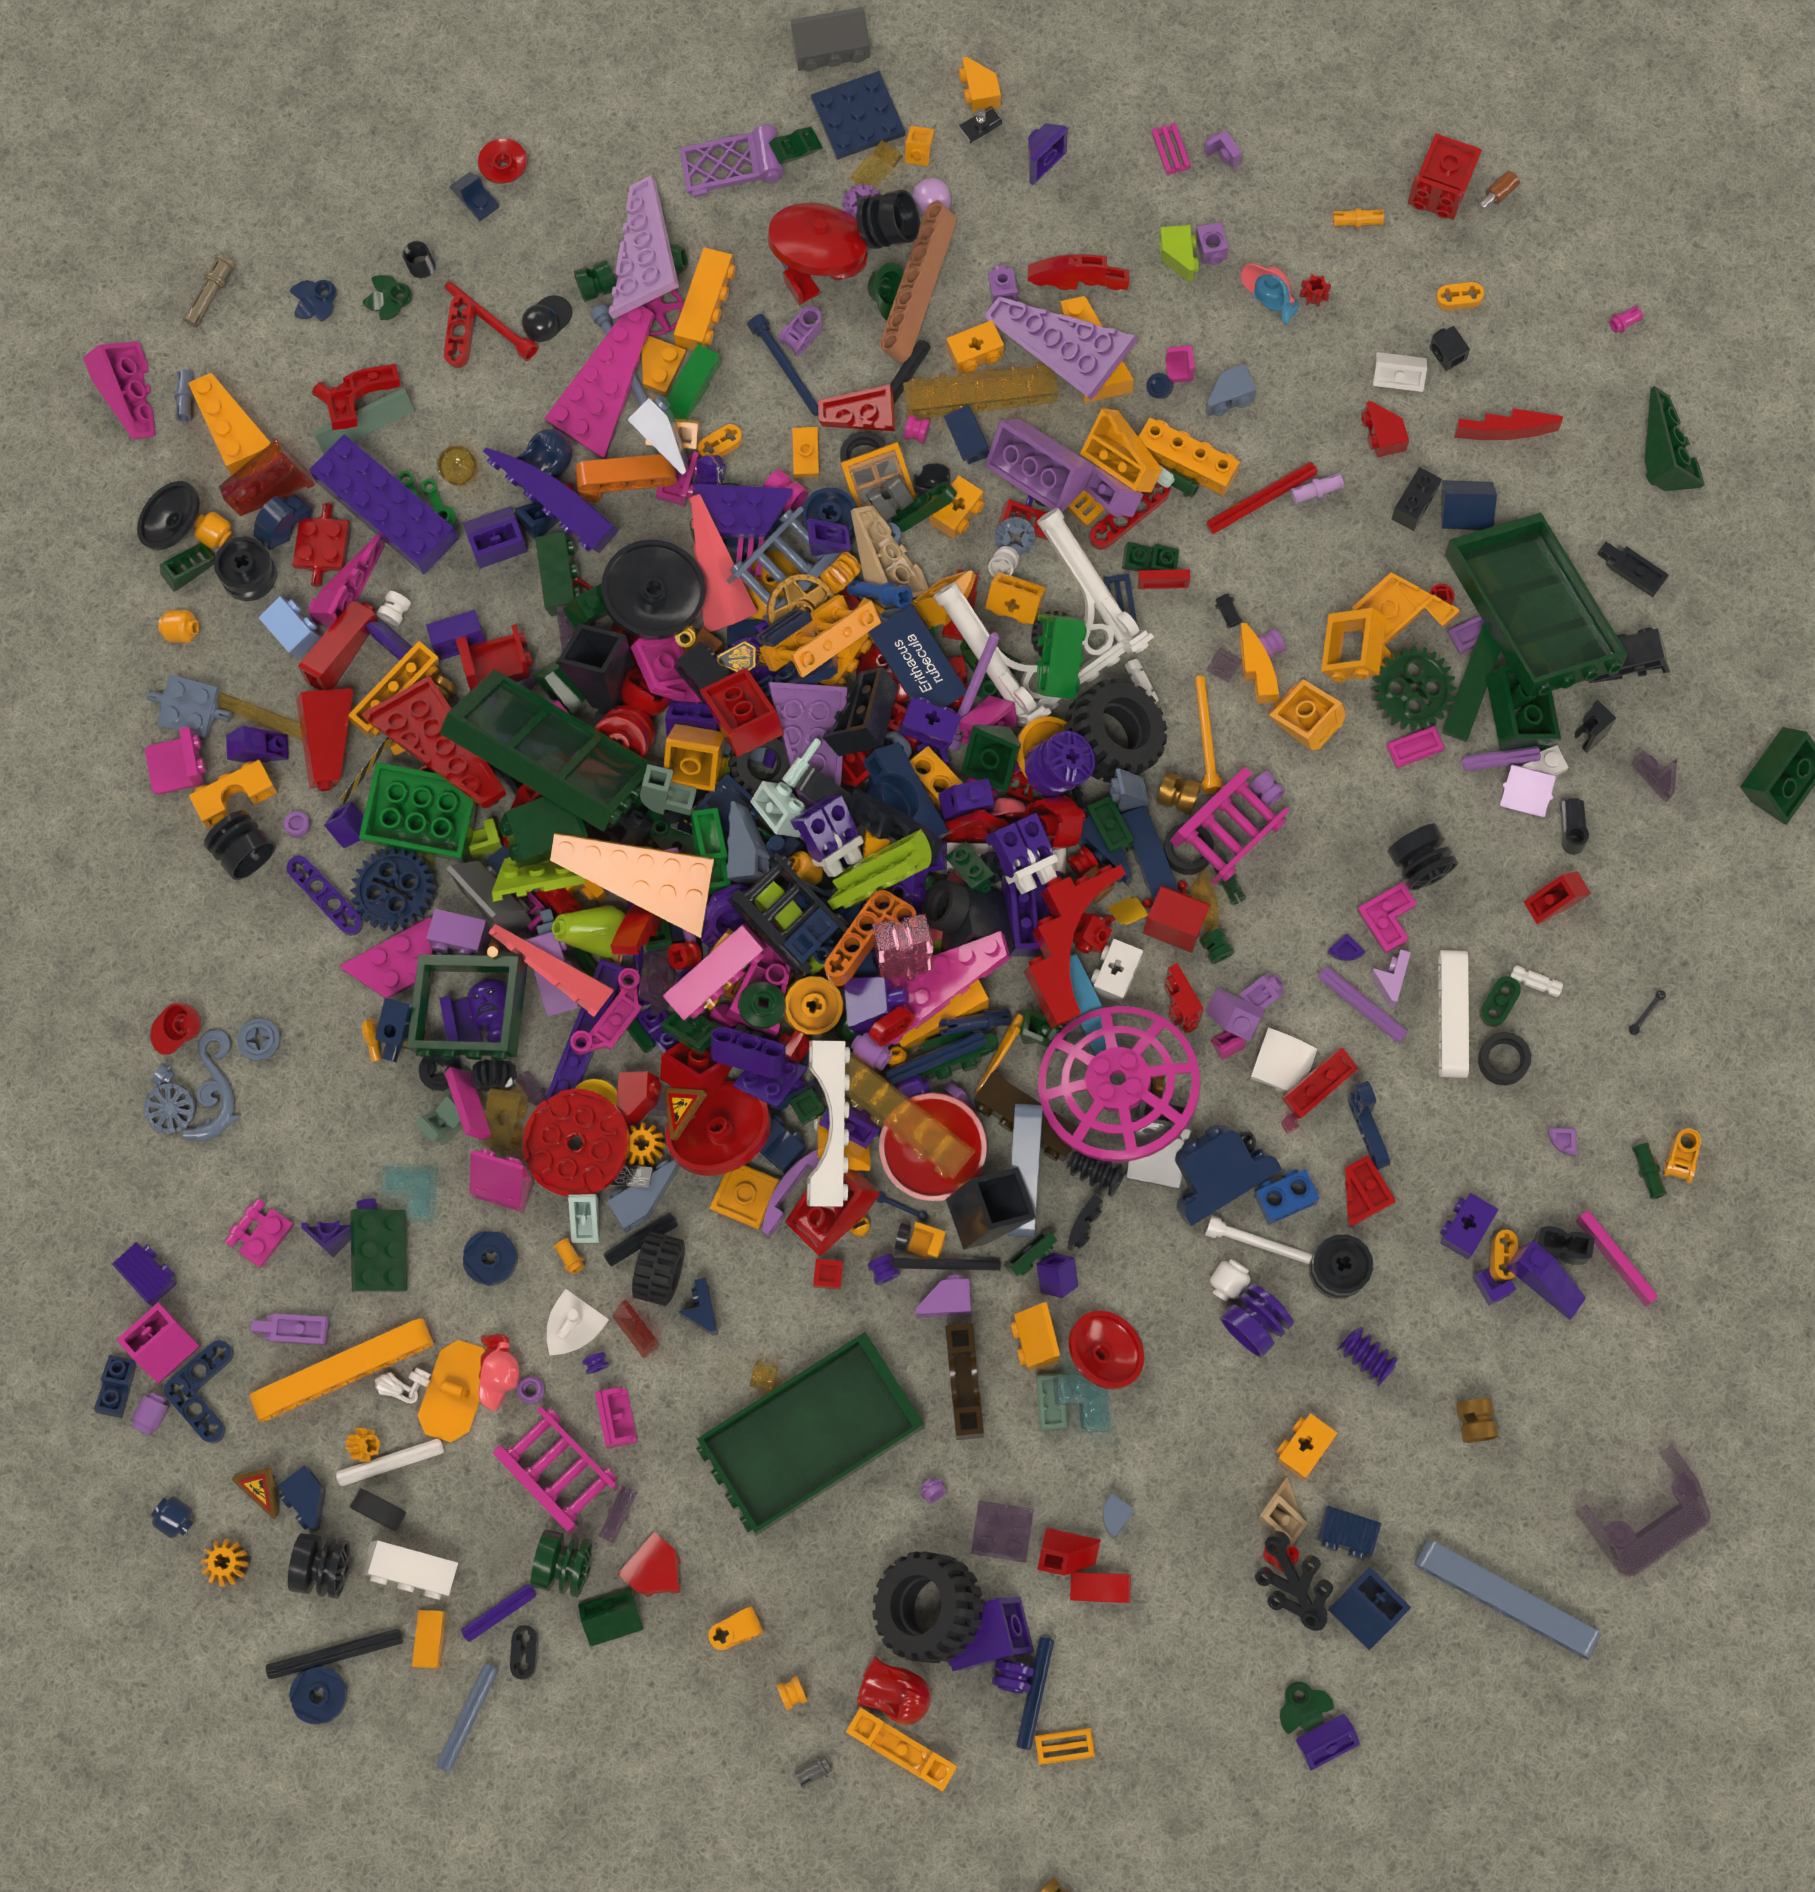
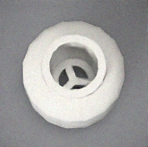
M1230 1259L1229 1262L1221 1261L1210 1278V1283L1215 1288L1213 1293L1224 1301H1227L1229 1297L1236 1300L1239 1299L1251 1281L1247 1274L1249 1270L1233 1259Z

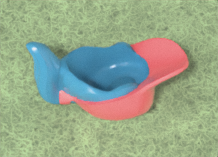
M1246 264L1241 272V281L1245 288L1267 309L1281 311V320L1284 324L1288 325L1290 318L1296 314L1299 308L1298 302L1291 296V285L1288 277L1275 266L1264 268L1256 264Z

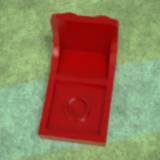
M1435 133L1421 170L1413 180L1407 204L1412 205L1417 210L1435 213L1440 218L1454 220L1482 149Z

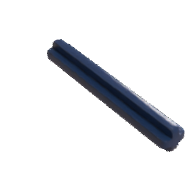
M978 1031L886 1070V1078L890 1085L896 1084L985 1046L986 1038L982 1031Z
M1040 1637L1033 1666L1034 1675L1030 1680L1031 1690L1027 1693L1016 1744L1020 1749L1030 1750L1032 1747L1054 1640L1051 1638Z

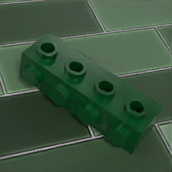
M641 798L637 802L632 803V806L637 811L643 813L646 820L653 826L644 840L649 847L660 850L678 848L679 853L695 855L693 837L670 827L671 824L664 823L660 819L659 813L646 807Z

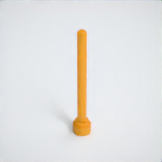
M1198 675L1195 678L1206 771L1204 780H1202V790L1204 794H1214L1223 788V781L1219 774L1216 773L1205 677Z

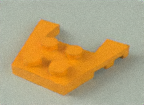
M1392 572L1352 607L1353 610L1373 607L1386 617L1380 666L1386 667L1382 661L1385 657L1392 660L1391 652L1386 645L1425 610L1443 628L1462 613L1457 607L1446 603L1435 595H1431Z

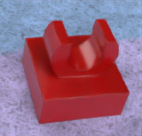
M795 1030L791 1037L782 1033L777 1042L785 1046L786 1058L801 1064L809 1050L810 1040L805 1034Z
M816 1259L813 1287L841 1290L843 1261Z

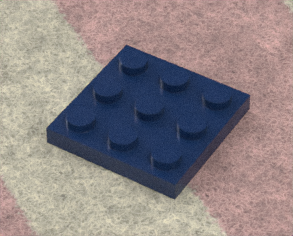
M879 71L811 94V101L837 160L906 136L905 129Z

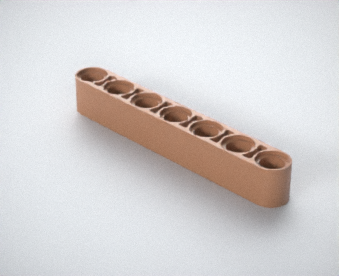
M934 201L929 204L924 212L918 236L914 241L880 340V348L897 363L905 362L912 354L956 225V216L940 201Z

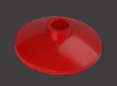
M500 138L490 141L481 149L478 156V167L481 174L487 180L497 184L510 183L518 179L527 166L525 150L519 143L511 139ZM501 163H507V164H508V165H506V166H504V167H499V165H500Z

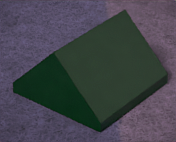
M973 725L961 773L977 780L989 779L991 786L1008 792L1021 747L1011 728Z

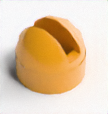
M864 1216L859 1221L865 1220L866 1224L856 1229L852 1227L849 1230L853 1236L863 1237L868 1234L870 1222L867 1217Z

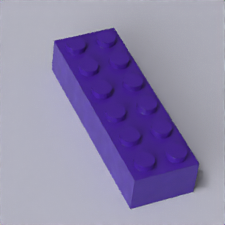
M345 434L309 469L317 484L375 534L381 536L389 546L423 575L459 539L454 528Z

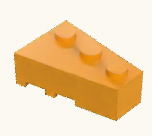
M1102 408L1080 454L1134 491L1152 492L1163 469L1118 410Z

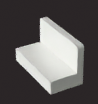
M1377 352L1373 386L1423 392L1427 372V359Z

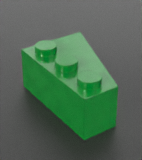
M1038 613V621L1043 622V637H1038V645L1042 646V661H1037V694L1047 697L1075 699L1076 693H1078L1080 688L1078 673L1079 667L1083 663L1082 642L1087 635L1085 621L1068 616Z

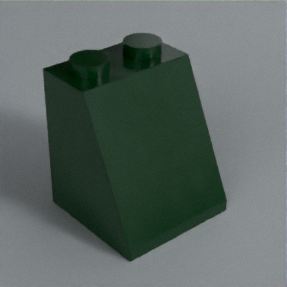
M545 796L506 811L499 823L500 831L503 837H507L510 845L508 847L509 856L512 861H516L518 869L550 860L554 833L584 838L588 836L580 817Z

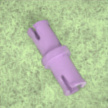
M1338 472L1320 480L1317 478L1312 479L1311 483L1292 488L1290 491L1295 504L1314 497H1317V499L1322 498L1323 494L1344 488V482L1341 474Z

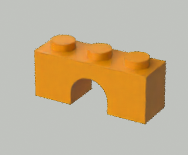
M257 760L243 764L241 769L233 773L221 775L216 782L210 785H202L196 788L189 797L201 821L208 829L229 815L226 803L228 798L234 793H246L255 805L277 794V791L261 761Z

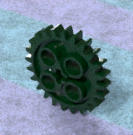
M1416 646L1411 647L1410 653L1403 647L1400 649V655L1396 651L1391 653L1392 660L1385 657L1382 661L1386 667L1380 666L1379 673L1381 675L1372 677V680L1378 682V685L1371 687L1372 691L1378 692V695L1372 698V701H1380L1381 704L1376 710L1384 709L1386 712L1382 718L1386 719L1391 716L1392 726L1399 721L1401 722V730L1405 729L1408 724H1410L1411 731H1415L1418 724L1424 730L1427 728V722L1432 726L1437 724L1435 717L1440 720L1445 718L1442 710H1451L1447 702L1454 701L1455 697L1449 695V692L1456 690L1457 687L1449 685V682L1454 680L1455 676H1447L1446 673L1450 671L1451 666L1443 668L1441 665L1445 659L1442 658L1436 661L1435 651L1428 656L1426 647L1422 648L1419 653ZM1410 664H1415L1418 667L1419 674L1417 677L1410 675L1408 672ZM1398 671L1402 673L1403 678L1397 675ZM1391 682H1396L1400 685L1401 692L1399 695L1391 692ZM1428 682L1436 685V695H1431L1427 692L1426 686ZM1416 684L1418 687L1416 692L1412 694L1409 690L1412 688L1411 685ZM1424 699L1430 702L1429 706L1426 705ZM1410 700L1417 702L1419 705L1418 713L1415 714L1409 710L1408 703Z

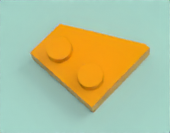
M648 335L647 341L642 348L643 386L667 396L687 355V350Z

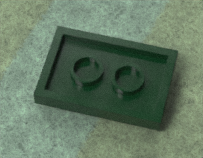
M386 1209L350 1210L352 1292L407 1291L406 1211Z

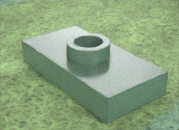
M1064 1374L1036 1375L1040 1432L1068 1430Z

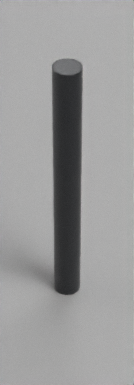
M893 1258L892 1268L1000 1271L1001 1261L985 1259Z

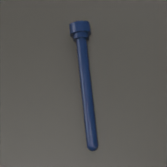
M764 314L754 316L747 323L748 328L752 334L762 338L812 415L818 416V404L770 334L768 320Z

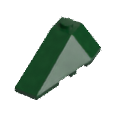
M1653 386L1650 388L1645 450L1646 478L1651 485L1657 486L1663 491L1701 488L1705 485L1700 465L1696 457L1690 459L1686 449L1690 442L1688 437H1685L1677 427L1681 421L1668 394Z

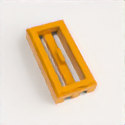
M1091 1728L1035 1736L1039 1765L1095 1757ZM1086 1735L1087 1741L1042 1747L1041 1742ZM1088 1747V1752L1049 1758L1043 1757L1045 1752Z

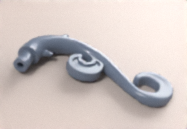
M221 1030L208 1031L198 1041L200 1058L214 1081L205 1082L197 1091V1099L205 1108H213L219 1103L217 1098L212 1097L215 1092H219L222 1099L220 1112L212 1122L211 1119H207L203 1126H197L196 1129L183 1130L184 1140L197 1139V1142L211 1140L219 1136L232 1122L239 1118V1115H233L234 1097L228 1080L206 1053L207 1045L211 1042H218L220 1044V1050L214 1054V1058L217 1060L224 1058L231 1050L232 1043L230 1037Z

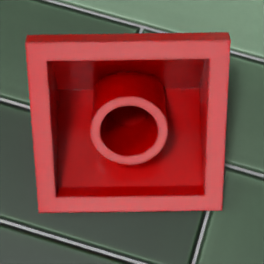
M1161 885L1148 914L1143 934L1193 953L1211 904Z

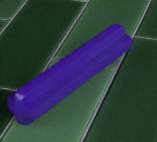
M530 1584L524 1585L461 1629L462 1635L468 1642L472 1641L535 1598V1590Z

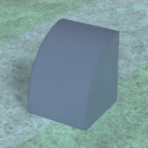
M1113 1493L1105 1503L1102 1519L1106 1532L1112 1539H1115L1134 1513V1509Z

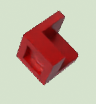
M792 268L783 271L784 283L799 306L820 294V290L810 274L802 273Z

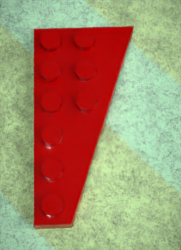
M430 676L361 714L365 721L483 808L507 795L486 761L439 734L451 707Z

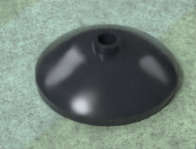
M175 481L156 491L146 502L138 519L137 534L140 542L147 548L158 551L170 548L182 541L191 531L198 518L200 499L197 490L187 482Z

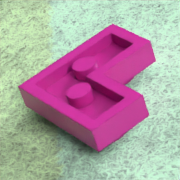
M1402 882L1358 907L1357 912L1384 954L1408 942L1409 938L1396 918L1415 908L1417 903Z

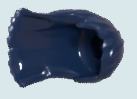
M544 429L536 433L529 441L528 447L516 457L557 478L569 466L572 459V448L567 438L560 431Z

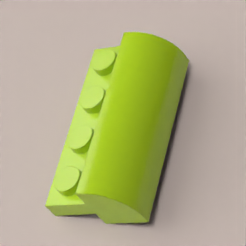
M920 829L844 868V871L833 880L838 890L827 901L832 910L841 906L848 908L872 896L876 891L884 890L929 867L932 858L931 848L923 831Z

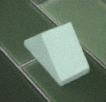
M596 1194L568 1195L572 1243H599L600 1201Z

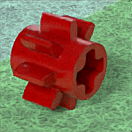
M1311 274V278L1308 281L1302 280L1301 287L1303 289L1300 290L1299 296L1305 297L1307 306L1311 303L1319 307L1322 300L1328 302L1330 296L1328 292L1331 289V284H1326L1325 276L1319 277Z

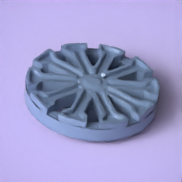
M175 1083L162 1084L155 1087L146 1097L144 1104L145 1118L153 1128L163 1133H176L183 1128L185 1129L192 1122L196 1110L192 1094L185 1087ZM176 1088V1093L172 1097L171 1089ZM161 1089L165 1090V1098L160 1093ZM184 1093L186 1095V1098L184 1100L179 1101L178 1099L180 1098L181 1094ZM155 1096L160 1103L153 1102L151 1100L152 1097ZM189 1104L191 1109H182V1106ZM149 1107L158 1108L159 1110L151 1113ZM179 1114L187 1115V1120L184 1121ZM161 1115L158 1122L155 1123L153 1118ZM173 1118L178 1122V1128L174 1127ZM166 1119L168 1124L167 1129L163 1128L162 1126Z

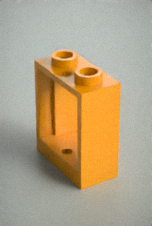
M1373 607L1328 614L1321 672L1330 677L1334 682H1345L1346 679L1353 678L1364 680L1368 679V676L1379 675L1386 617ZM1364 630L1361 660L1340 663L1344 633Z

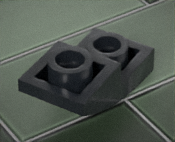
M1096 1194L1084 1206L1072 1227L1067 1246L1070 1251L1075 1247L1081 1249L1091 1239L1088 1236L1091 1232V1227L1086 1222H1094L1101 1215L1102 1211L1100 1208L1103 1205V1201Z

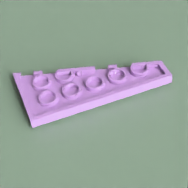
M652 175L629 187L626 205L628 217L627 222L623 223L622 231L625 235L624 241L620 242L615 271L618 277L616 286L612 289L614 301L613 305L609 307V314L613 319L679 287L657 184Z

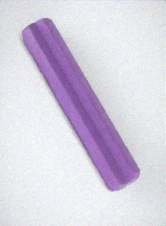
M1533 746L1462 757L1464 771H1472L1532 761L1536 762L1541 759L1539 747Z

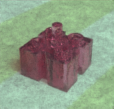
M925 914L904 918V922L894 924V920L872 924L874 955L880 977L897 979L904 972L905 979L912 981L916 978L915 974H923L933 970L932 938Z

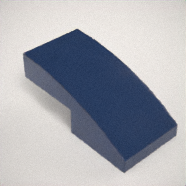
M819 907L783 945L802 964L839 926Z

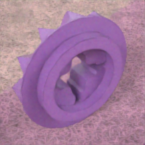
M862 183L855 187L851 186L850 190L844 193L843 210L857 220V206H855L858 204L857 196L863 199L867 196L877 195L879 191L874 189L872 185L868 186Z

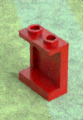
M516 624L511 625L512 635L468 646L466 636L456 638L470 691L494 669L514 681L531 677L528 668L533 666L529 651L524 652L523 648L528 647L524 632L518 633Z

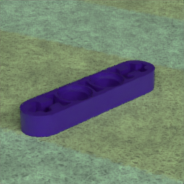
M294 856L288 861L286 867L290 877L345 935L353 936L362 930L363 920L360 915L305 857ZM296 864L300 866L305 864L303 869L309 875L306 879L300 872H295L294 866ZM314 881L323 882V889L318 893H312L309 889ZM329 900H340V907L336 911L327 910L326 906ZM345 913L349 919H355V927H346L347 924L341 915Z

